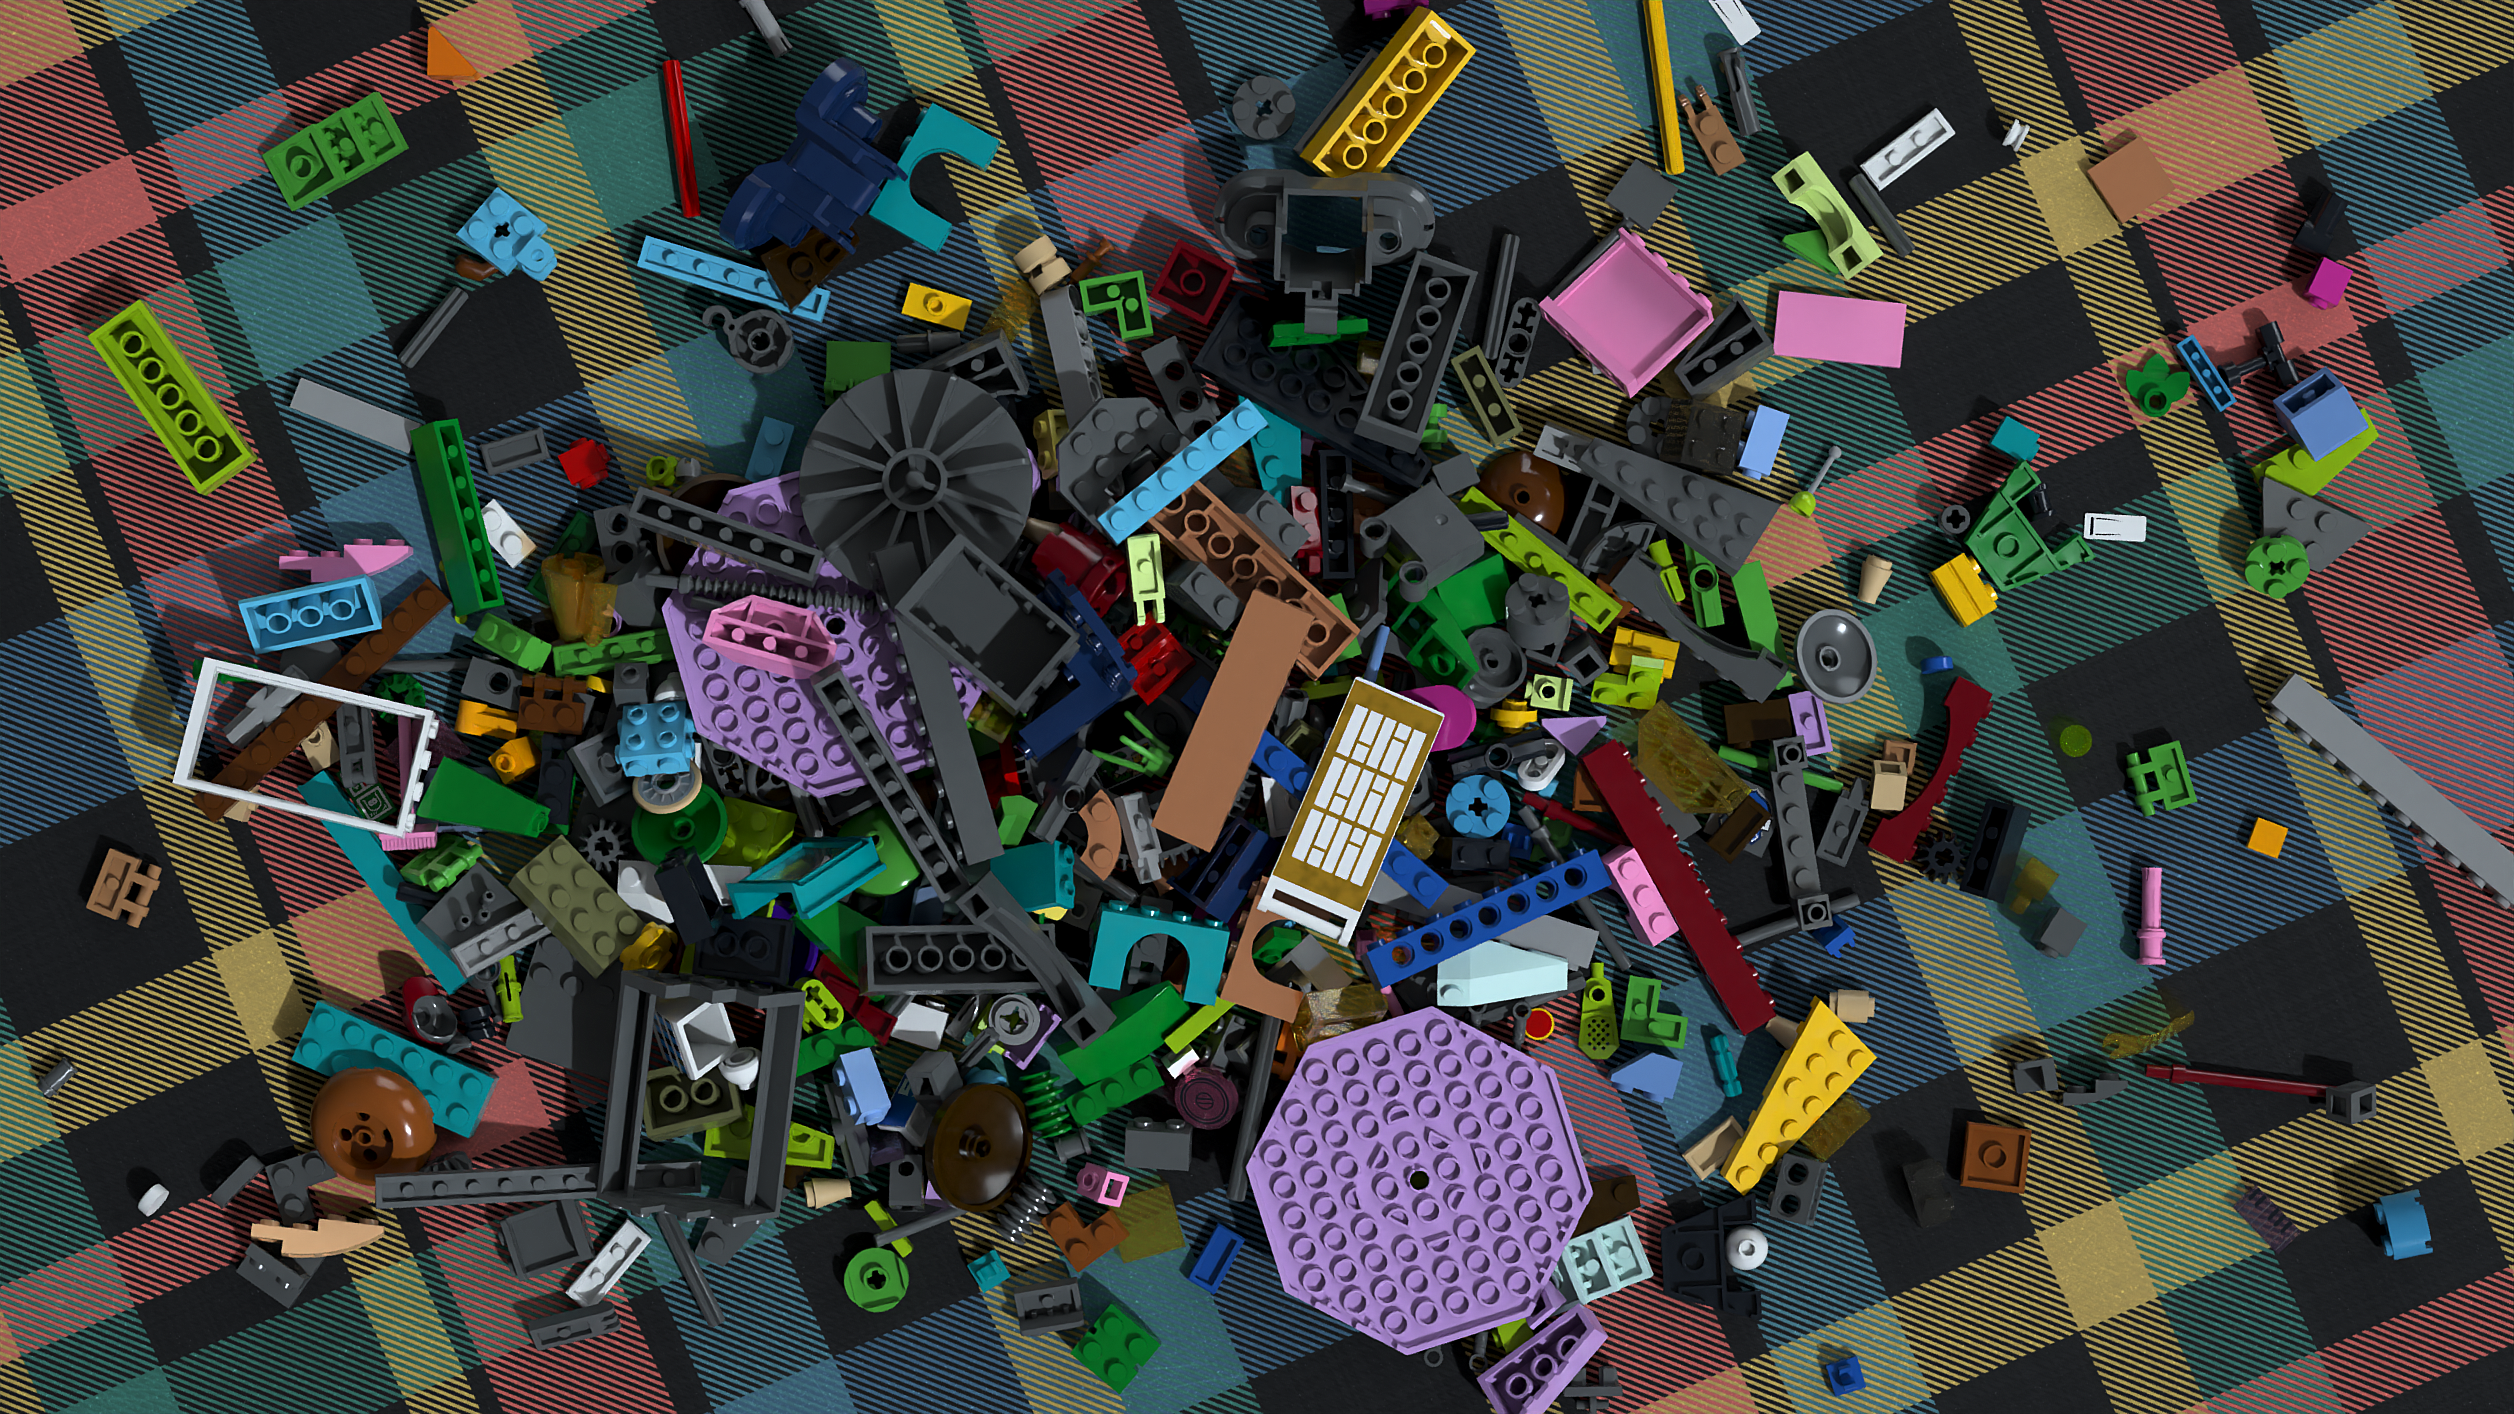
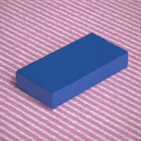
M1218 1222L1186 1279L1214 1295L1246 1238Z

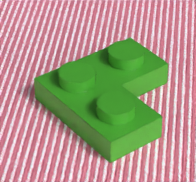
M1629 975L1619 1039L1684 1049L1689 1017L1657 1012L1662 980Z

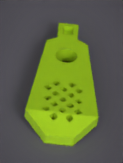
M1604 962L1591 963V978L1586 981L1583 993L1578 1047L1590 1059H1608L1620 1046L1611 982L1604 978ZM1598 988L1602 989L1604 992L1603 999L1595 1001L1592 997L1593 991Z

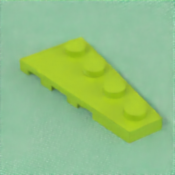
M2365 408L2360 409V412L2368 423L2369 428L2317 462H2314L2297 443L2250 468L2249 470L2258 486L2260 477L2264 476L2312 498L2379 437Z
M746 1104L749 1120L706 1130L703 1155L749 1161L755 1107ZM791 1121L786 1165L831 1169L835 1137Z

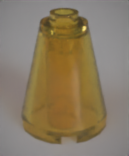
M574 552V558L564 559V553L549 556L542 561L541 572L558 637L564 640L566 644L583 642L591 635L593 618L596 615L601 594L597 589L603 585L606 573L604 560L596 555L582 552Z

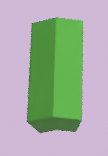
M1021 795L1000 797L993 816L1004 849L1018 847L1038 806L1037 803Z

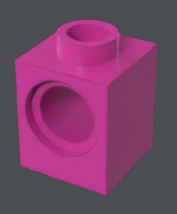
M2324 257L2318 260L2302 296L2309 298L2308 303L2315 308L2326 310L2328 307L2332 309L2338 305L2353 271Z

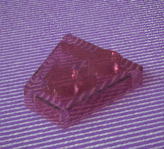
M436 714L435 719L439 720V727L436 738L429 739L427 751L432 752L429 767L439 765L444 756L455 760L470 755L473 752ZM416 719L411 723L412 760L422 721ZM397 736L382 753L400 770L399 736Z

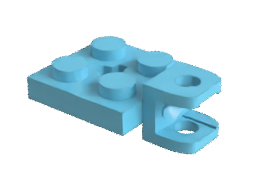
M499 187L492 192L456 234L460 241L505 276H508L517 265L519 269L537 281H544L558 264L552 247L541 239V236L548 230L547 225ZM499 225H508L507 230L510 234L507 237L501 235L497 238L495 237V228Z

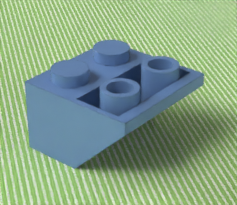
M2326 366L2273 400L2279 424L2314 462H2317L2369 428L2368 423L2345 386Z
M1647 1050L1608 1071L1606 1078L1613 1081L1611 1087L1631 1094L1634 1088L1643 1090L1642 1096L1663 1103L1665 1097L1673 1099L1683 1062L1679 1059Z

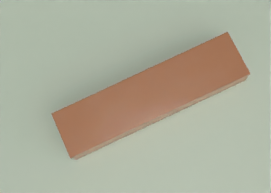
M1171 456L1169 459H1167V460L1158 468V470H1159L1162 466H1164L1167 462H1169L1172 458H1174V457ZM1199 480L1144 523L1151 532L1159 533V539L1181 559L1202 562L1245 606L1250 599L1253 589L1257 587L1265 593L1308 612L1315 613V618L1295 661V664L1314 682L1361 631Z
M1257 587L1253 589L1151 823L1152 827L1207 852H1211L1312 625L1315 613L1308 612L1265 593Z

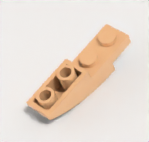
M328 1214L327 1219L319 1218L317 1231H312V1226L308 1224L293 1223L292 1228L279 1227V1221L261 1219L260 1224L252 1223L251 1239L282 1244V1257L316 1258L337 1255L369 1245L384 1237L385 1229L384 1226H378V1220L360 1218L359 1223L346 1222L347 1217Z

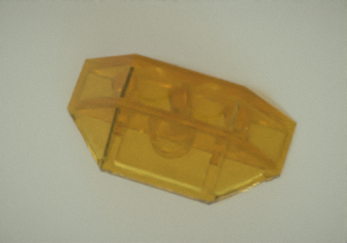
M1662 699L1638 722L1637 767L1682 813H1731L1753 791Z

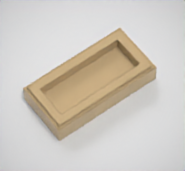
M1731 1115L1681 1155L1698 1177L1703 1180L1725 1163L1737 1139L1742 1138L1745 1131Z

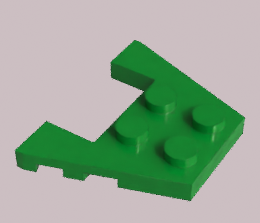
M2023 458L2016 463L1963 539V542L2001 592L2040 579V576L2051 572L2068 569L2073 564L2090 561L2096 557L2077 532L2051 552L2016 505L2018 500L2042 483Z

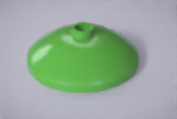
M884 805L869 807L855 814L846 821L836 836H871L872 840L879 839L875 848L880 863H885L887 869L853 890L858 894L869 897H883L895 894L909 886L922 871ZM833 848V857L847 848Z

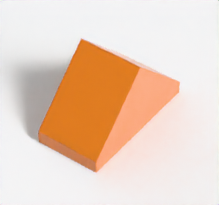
M434 26L428 30L427 76L432 80L476 81L481 77L474 67Z

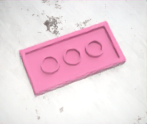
M1778 291L1773 338L1775 354L1773 355L1899 369L1907 304Z

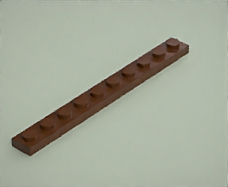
M427 578L382 620V629L373 630L367 634L316 683L356 693L451 603L450 600ZM304 693L210 783L250 792L340 708L344 702ZM201 791L191 799L214 824L240 801Z

